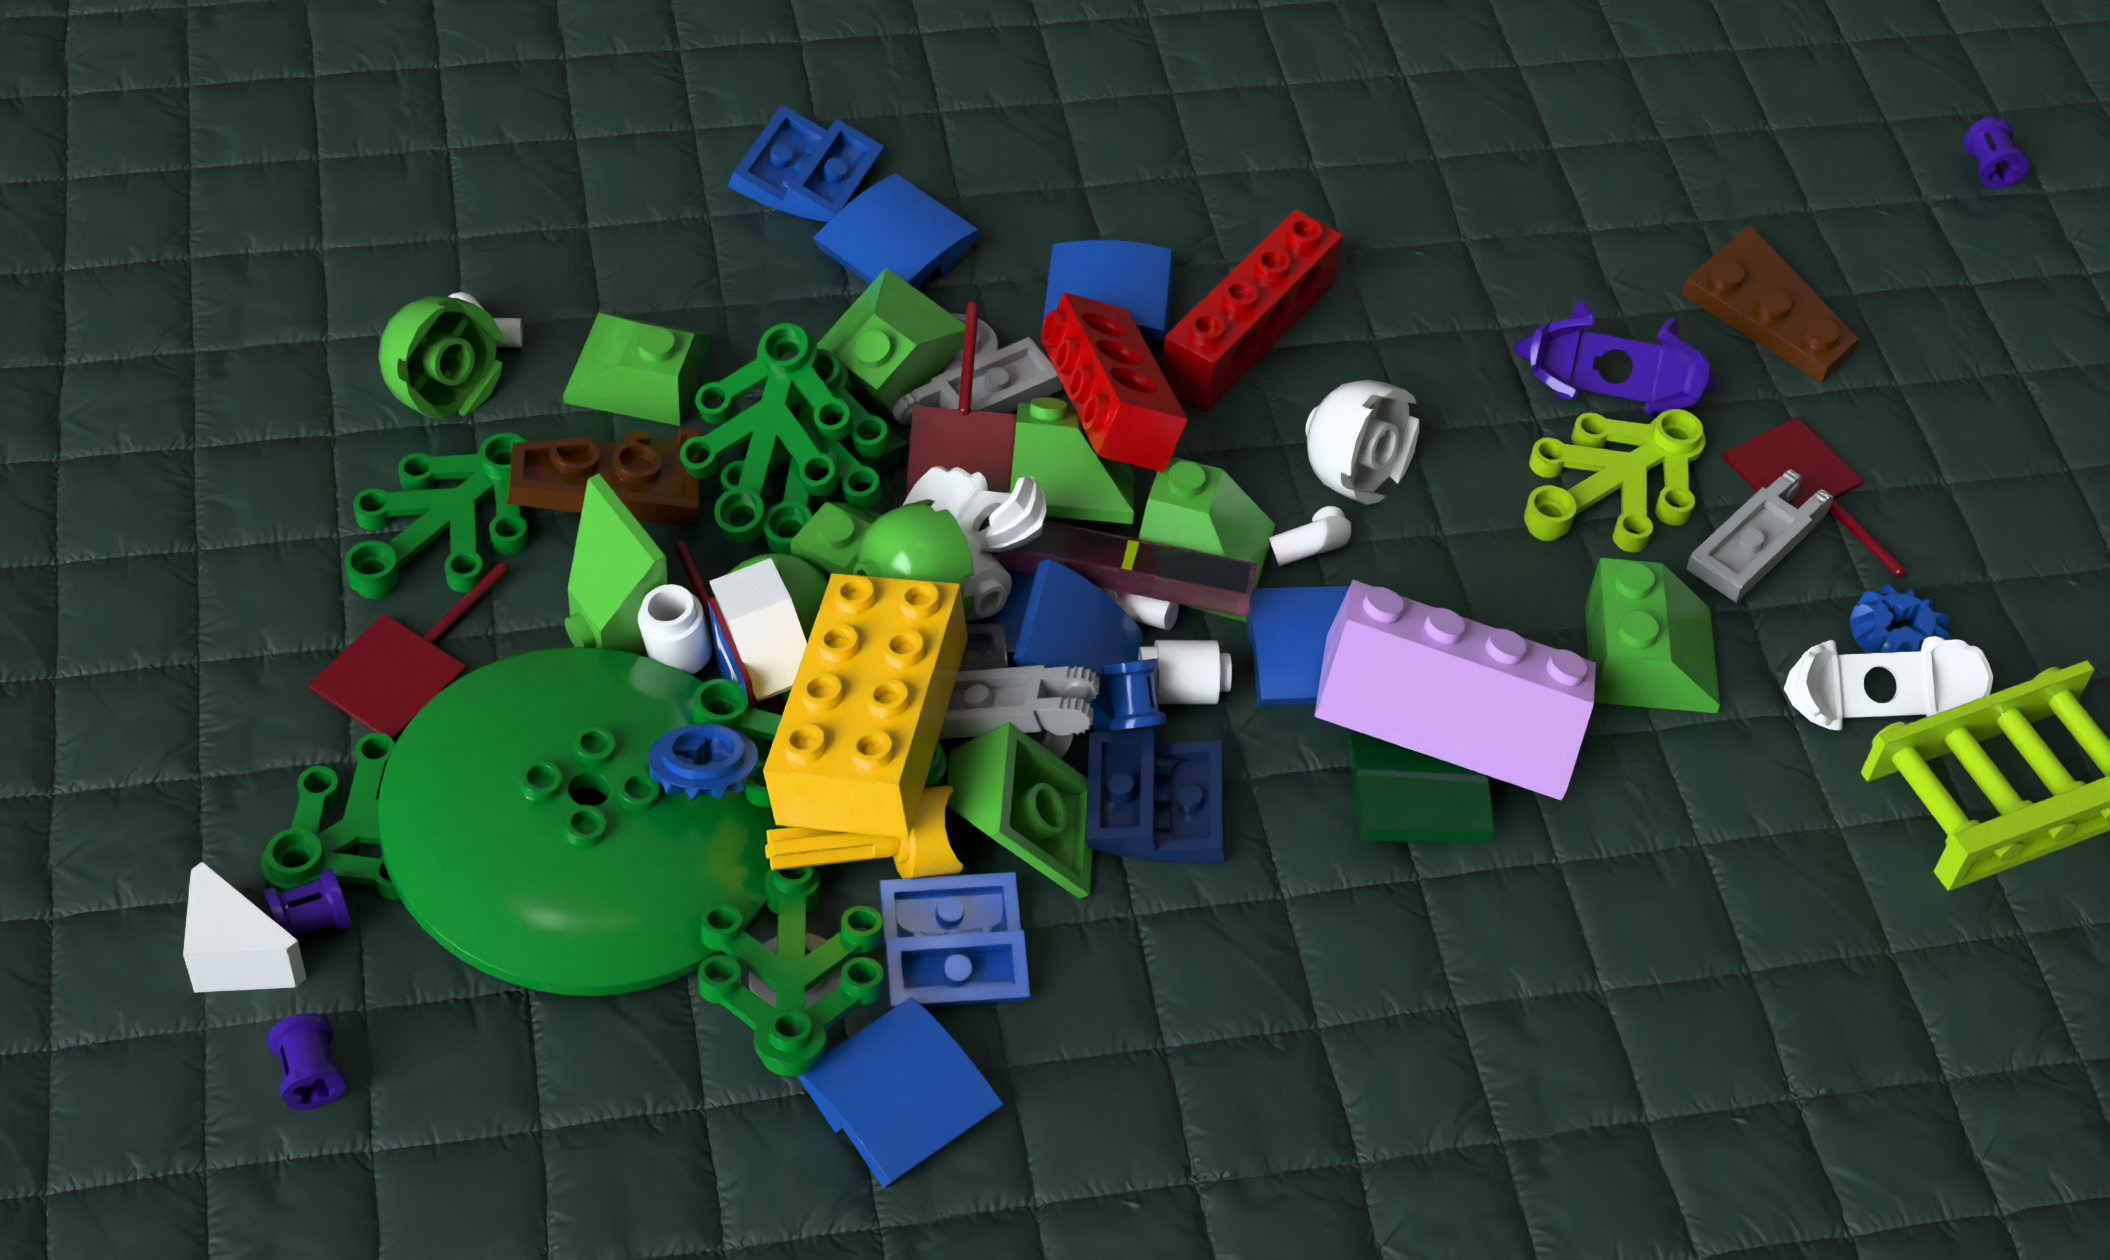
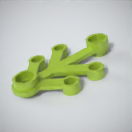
M1681 409L1666 410L1650 424L1606 419L1600 414L1591 412L1583 413L1577 417L1571 435L1574 445L1564 444L1558 439L1549 437L1541 438L1534 443L1529 465L1532 471L1541 477H1557L1562 474L1564 468L1596 471L1595 474L1567 491L1560 487L1545 485L1534 489L1530 493L1524 512V521L1529 532L1537 539L1554 541L1565 535L1570 530L1575 515L1621 488V515L1618 517L1613 531V541L1620 549L1627 552H1640L1644 550L1649 543L1653 531L1652 521L1647 517V471L1662 462L1665 487L1660 491L1655 506V514L1660 521L1671 526L1683 525L1690 519L1695 505V497L1689 491L1688 463L1697 460L1701 456L1706 439L1702 423L1695 415ZM1607 441L1639 446L1631 452L1603 449ZM1543 456H1550L1554 459H1547ZM1669 503L1676 504V505H1678V506H1680V507H1674V506L1670 505ZM1627 529L1634 530L1639 534L1630 533Z

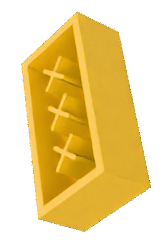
M831 574L763 769L776 825L909 838L968 642L960 584Z

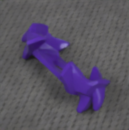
M1580 300L1567 319L1542 323L1536 329L1533 336L1518 340L1513 346L1515 354L1530 361L1533 375L1550 386L1560 399H1575L1579 392L1577 389L1647 402L1645 403V413L1655 418L1666 410L1693 406L1701 398L1702 394L1714 392L1718 385L1716 377L1709 370L1710 363L1706 355L1679 338L1676 318L1670 317L1659 329L1657 338L1663 345L1581 330L1595 325L1594 312L1589 304L1583 300ZM1611 350L1624 352L1630 357L1632 362L1630 377L1620 384H1611L1601 377L1599 370L1593 369L1595 357L1600 358Z

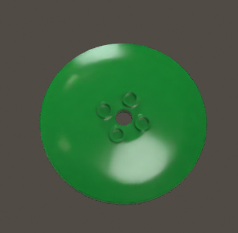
M586 647L552 648L507 657L480 667L459 678L439 692L421 708L396 742L385 766L378 805L379 843L388 875L406 909L433 939L460 960L488 975L536 991L575 996L617 995L650 989L697 971L701 962L708 957L722 955L723 951L710 949L701 940L700 918L702 912L714 904L725 903L733 905L742 913L743 930L747 932L767 906L765 875L771 866L770 859H766L765 845L768 844L766 831L768 829L787 828L788 826L776 825L772 807H759L752 804L746 798L744 791L734 792L725 790L721 800H717L711 795H700L695 801H691L686 792L675 795L666 794L663 784L651 780L648 760L649 750L653 743L663 734L679 727L695 724L693 721L694 695L698 687L704 682L678 668L665 665L655 659L628 652ZM745 734L755 743L758 749V762L767 761L770 749L763 738ZM707 757L705 763H701V765H707L711 761V757ZM766 781L756 782L762 787H767ZM581 788H592L600 791L606 797V800L597 806L580 805L570 795ZM720 925L715 926L714 928L725 929L729 927Z

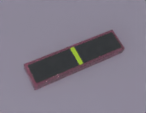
M1047 520L1044 522L1042 533L1039 537L1024 546L1003 553L1000 552L999 563L1006 569L1036 574L1039 561L1052 559L1100 588L1247 617L1258 567V563Z

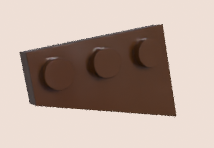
M1750 224L1686 278L1681 293L1685 298L1821 383L1853 355L1859 340L1852 330Z
M700 426L679 428L677 437L651 439L647 431L625 433L624 442L595 444L594 441L586 436L513 443L509 467L507 504L582 513L588 478L600 474L636 520L695 527L699 511V479L693 478L686 472L679 454L682 445L688 439L700 436ZM699 452L692 457V463H699Z

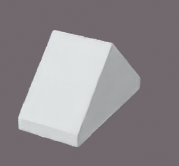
M766 559L709 581L741 660L751 678L753 694L757 703L791 690L807 642L792 599L772 559Z
M203 862L191 870L183 956L194 993L294 988L307 979L299 943L296 938Z

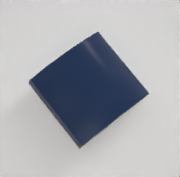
M1154 729L1089 732L1086 826L1088 848L1118 856L1157 862L1190 864L1225 863V766L1222 740L1157 744Z

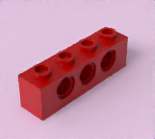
M1296 209L1281 222L1165 336L1161 371L1173 393L1199 409L1208 412L1334 285L1343 234Z
M1063 292L1056 311H1050L1044 320L1041 342L1096 455L1165 472L1188 418L1128 309Z

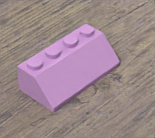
M1353 580L1326 637L1314 717L1562 800L1567 791L1594 705L1596 663L1581 658L1574 652L1557 650L1522 638L1513 631L1496 629L1461 617L1449 609L1435 608L1408 599L1388 588L1373 587Z

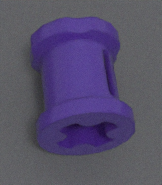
M1987 117L1981 119L1969 128L1968 133L1963 138L1966 151L1971 156L1976 157L1980 165L1978 175L1985 187L1991 189H2002L2013 185L2026 174L2029 167L2028 159L2024 152L2015 148L2013 144V129L2005 118ZM1990 134L1994 143L1989 145L1985 135ZM2000 161L2004 162L2006 171H2001L1998 165Z
M332 868L321 871L320 879L281 892H278L274 887L263 890L270 918L294 938L334 925L340 931L351 927L344 897Z
M301 1013L287 1017L275 1024L267 1035L270 1052L279 1057L284 1079L279 1087L281 1098L286 1102L287 1107L291 1109L309 1110L331 1103L338 1099L347 1087L344 1074L333 1062L329 1044L334 1037L331 1021L325 1015Z

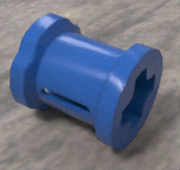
M1158 658L1101 666L1102 676L1109 678L1114 717L1108 721L1109 731L1167 723L1166 713L1159 711L1154 671L1159 668Z

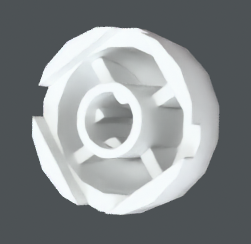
M1373 380L1342 384L1326 396L1320 405L1312 410L1306 423L1309 461L1314 473L1321 482L1341 495L1365 505L1379 503L1385 495L1375 493L1374 491L1389 476L1398 484L1405 475L1415 452L1419 434V419L1409 416L1408 403L1417 404L1414 396L1405 389Z

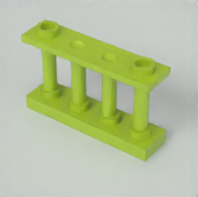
M2088 660L2064 669H2060L2057 666L2048 668L2039 673L2033 680L1906 725L1904 722L1893 723L1882 729L1872 740V749L1860 772L1865 780L1870 782L1900 771L1948 835L1945 840L1947 846L1933 871L1947 891L2110 831V740L2078 701L2095 670ZM2057 715L2104 774L2105 778L2088 784L2084 781H2075L2032 727L2031 723ZM2005 733L2053 797L2037 803H2033L2031 800L2023 801L1978 742ZM1953 752L2001 816L1980 823L1978 820L1970 821L1925 761Z

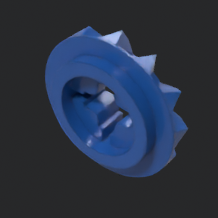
M1887 583L1877 593L1865 591L1853 608L1850 616L1851 633L1856 643L1866 654L1921 652L1922 643L1928 637L1937 636L1944 640H1951L1952 638L1948 633L1950 617L1936 612L1935 598L1920 600L1914 597L1912 586L1903 593H1898ZM1906 619L1913 623L1912 629L1904 626L1900 629L1895 628L1891 632L1888 631L1892 620L1901 622Z
M692 724L673 729L663 734L653 743L648 755L651 780L663 784L666 794L675 795L686 792L691 801H695L700 795H711L715 799L721 800L725 790L734 792L745 791L747 780L757 776L758 749L755 743L744 733L717 724ZM707 757H711V761L707 765H701V763H705Z

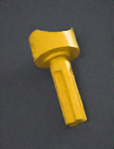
M947 785L923 789L909 838L799 827L768 829L766 831L768 844L765 845L766 859H770L771 870H782L889 858L892 856L902 879L957 876L962 871L964 864L957 859L949 845L945 830V808L949 795L954 790L951 786Z

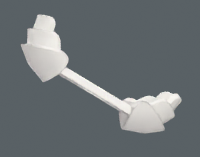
M943 466L932 467L913 486L903 504L906 505L926 499L935 501L931 506L934 511L947 509L955 517L962 532L975 536L982 544L980 550L985 552L1003 553L1028 544L1041 535L1046 516L1045 492L1033 476L1030 478L1027 476L1018 478L1013 492L1008 494L988 491L986 479L980 472L971 475L959 467H954L949 471ZM989 516L990 526L979 531L981 524Z
M1937 636L1928 637L1922 643L1921 652L1838 655L1836 642L1829 640L1811 647L1802 655L1800 660L1790 670L1784 690L1792 705L1811 722L1828 729L1842 730L1843 718L1926 715L1929 717L1990 695L1994 676L1983 651L1976 646H1969L1965 641L1959 639L1944 640ZM1873 667H1883L1889 670L1896 680V693L1887 703L1875 702L1865 692L1864 678Z

